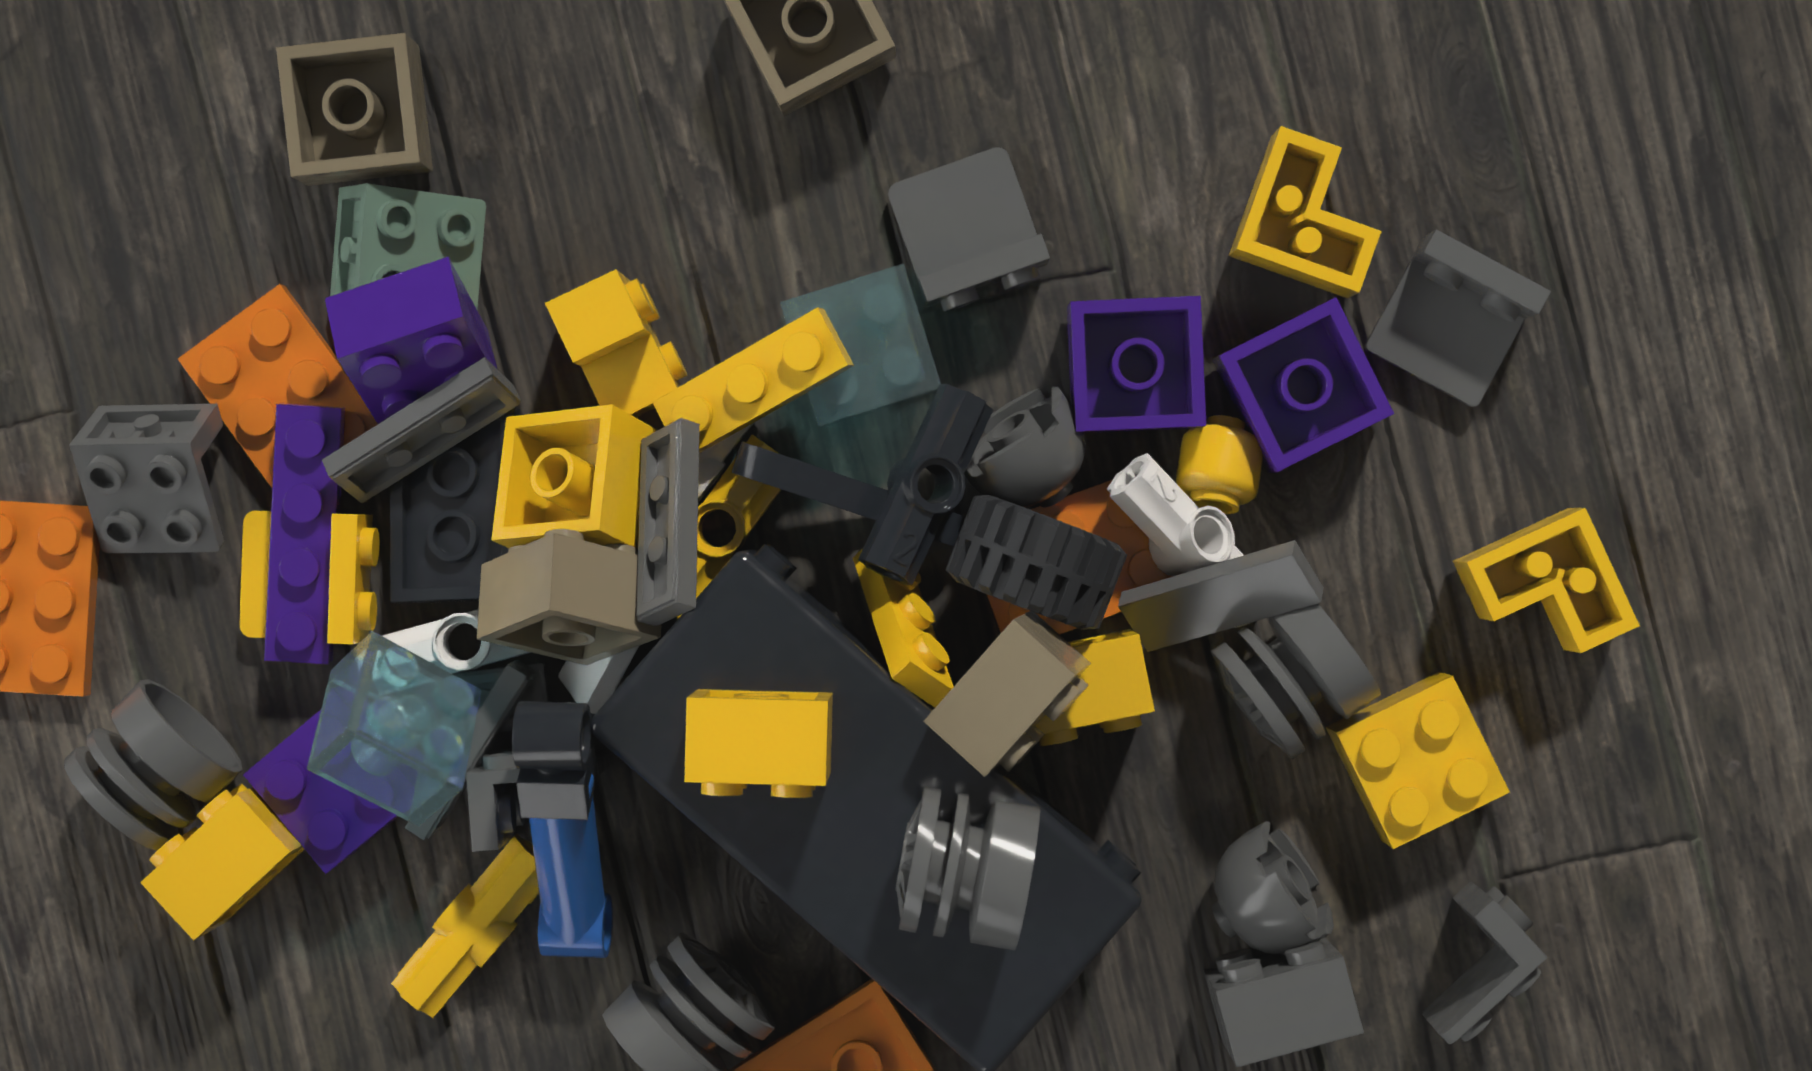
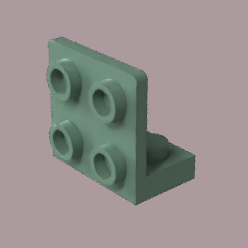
M368 183L340 187L330 296L449 256L477 309L486 203L481 199Z

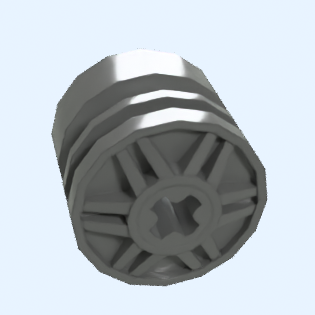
M1319 604L1267 618L1276 636V639L1268 645L1247 627H1242L1236 633L1251 656L1244 663L1225 642H1222L1210 651L1219 666L1225 684L1224 687L1242 713L1262 737L1279 746L1292 760L1305 751L1302 742L1290 726L1296 720H1299L1306 730L1318 741L1326 736L1322 721L1314 708L1323 700L1336 713L1345 719H1349L1381 695L1376 681L1359 655Z
M149 679L140 680L111 710V719L120 735L104 728L93 729L87 735V747L75 748L64 760V769L72 784L105 820L127 837L146 848L156 851L178 834L177 827L183 829L190 826L196 820L195 808L187 795L206 803L211 802L243 771L242 762L233 747L200 712L171 690Z
M924 787L922 799L909 822H907L895 890H897L900 910L899 930L916 933L922 902L937 905L933 936L943 938L949 928L955 908L969 910V935L971 943L1016 950L1023 925L1033 872L1040 808L995 799L989 810L984 828L970 826L968 794L958 793L952 822L937 820L941 789Z
M680 932L667 947L676 963L658 955L650 964V969L663 992L660 994L646 984L634 980L604 1011L602 1016L606 1026L617 1042L644 1071H728L716 1047L719 1045L731 1054L746 1059L753 1050V1045L746 1032L754 1038L764 1040L775 1029L776 1023L768 1009L758 998L754 987L733 964L716 951L708 949L692 936Z

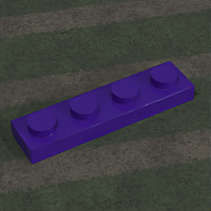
M276 404L264 661L330 664L333 661L334 644H327L332 514H340L341 486L329 478L322 459L344 446L345 407Z

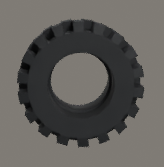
M982 495L974 496L946 571L958 583L1082 630H1093L1100 628L1127 554L1117 543L997 497Z

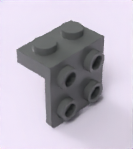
M995 147L894 183L889 189V201L927 308L941 303L943 311L948 312L980 300L978 289L1002 282L1006 291L1041 278L1038 268L1046 266L1050 256L1042 234L1037 235L1010 156L1003 148Z
M1470 881L1453 897V900L1495 945L1425 1008L1422 1013L1448 1044L1454 1043L1459 1038L1463 1041H1468L1478 1035L1493 1017L1489 1011L1507 994L1511 997H1516L1531 987L1541 974L1538 966L1548 958L1525 933L1534 925L1533 922L1507 895L1504 896L1495 886L1486 893Z

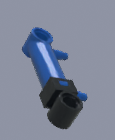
M520 701L516 706L513 719L512 751L514 764L517 769H520L517 779L521 818H529L540 895L538 944L542 956L606 958L611 946L613 907L611 895L604 893L593 799L598 772L595 745L590 730L591 712L588 703Z

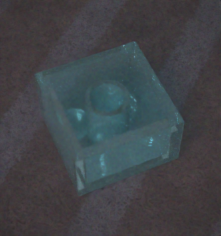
M904 264L780 302L786 324L793 322L817 307L824 308L854 364L850 369L808 392L817 424L821 429L936 393L939 385H941Z
M372 631L330 671L307 770L420 826L463 789L482 690Z

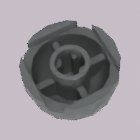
M1052 386V397L1045 398L1040 389L1029 391L991 414L984 430L986 435L979 440L964 473L971 485L981 495H991L1024 508L1038 503L1041 507L1046 508L1063 500L1073 489L1071 480L1080 470L1087 447L1085 432H1076L1074 409L1060 388Z
M1264 821L1229 845L1218 862L1214 877V889L1218 901L1212 905V910L1219 926L1229 937L1233 938L1239 935L1250 947L1265 953L1285 954V951L1311 942H1318L1330 935L1334 928L1333 917L1328 902L1318 908L1316 906L1311 889L1320 883L1301 851L1280 828L1269 834L1270 822Z

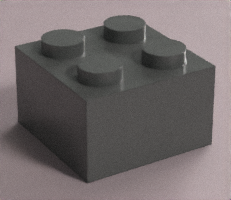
M1326 938L1318 942H1311L1285 951V954L1266 953L1254 957L1252 949L1233 951L1215 959L1217 967L1203 970L1223 1044L1236 1067L1364 1033L1344 957Z

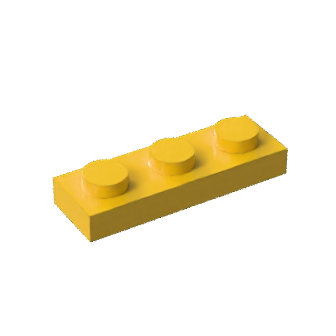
M817 307L652 403L664 426L680 418L700 424V454L850 369L854 364L825 309Z
M860 550L853 557V561L891 678L936 708L954 686L946 666L950 662L949 656L944 647L938 642L932 626L935 622V616L923 600L918 586L921 582V576L918 572L913 585H904L898 581L886 578L866 568L862 562L858 561L862 552Z

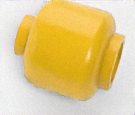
M1223 415L1211 416L1208 418L1205 427L1191 428L1183 435L1176 483L1199 508L1212 506L1225 514H1234L1239 511L1240 505L1249 503L1257 496L1263 454L1255 435L1246 431L1245 422L1238 418Z

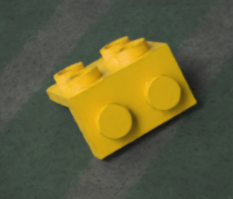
M251 511L243 520L240 630L245 636L250 638H265L271 511ZM332 514L327 644L362 643L364 640L369 639V631L375 629L377 597L375 592H370L371 566L377 565L379 557V532L377 528H372L373 515Z

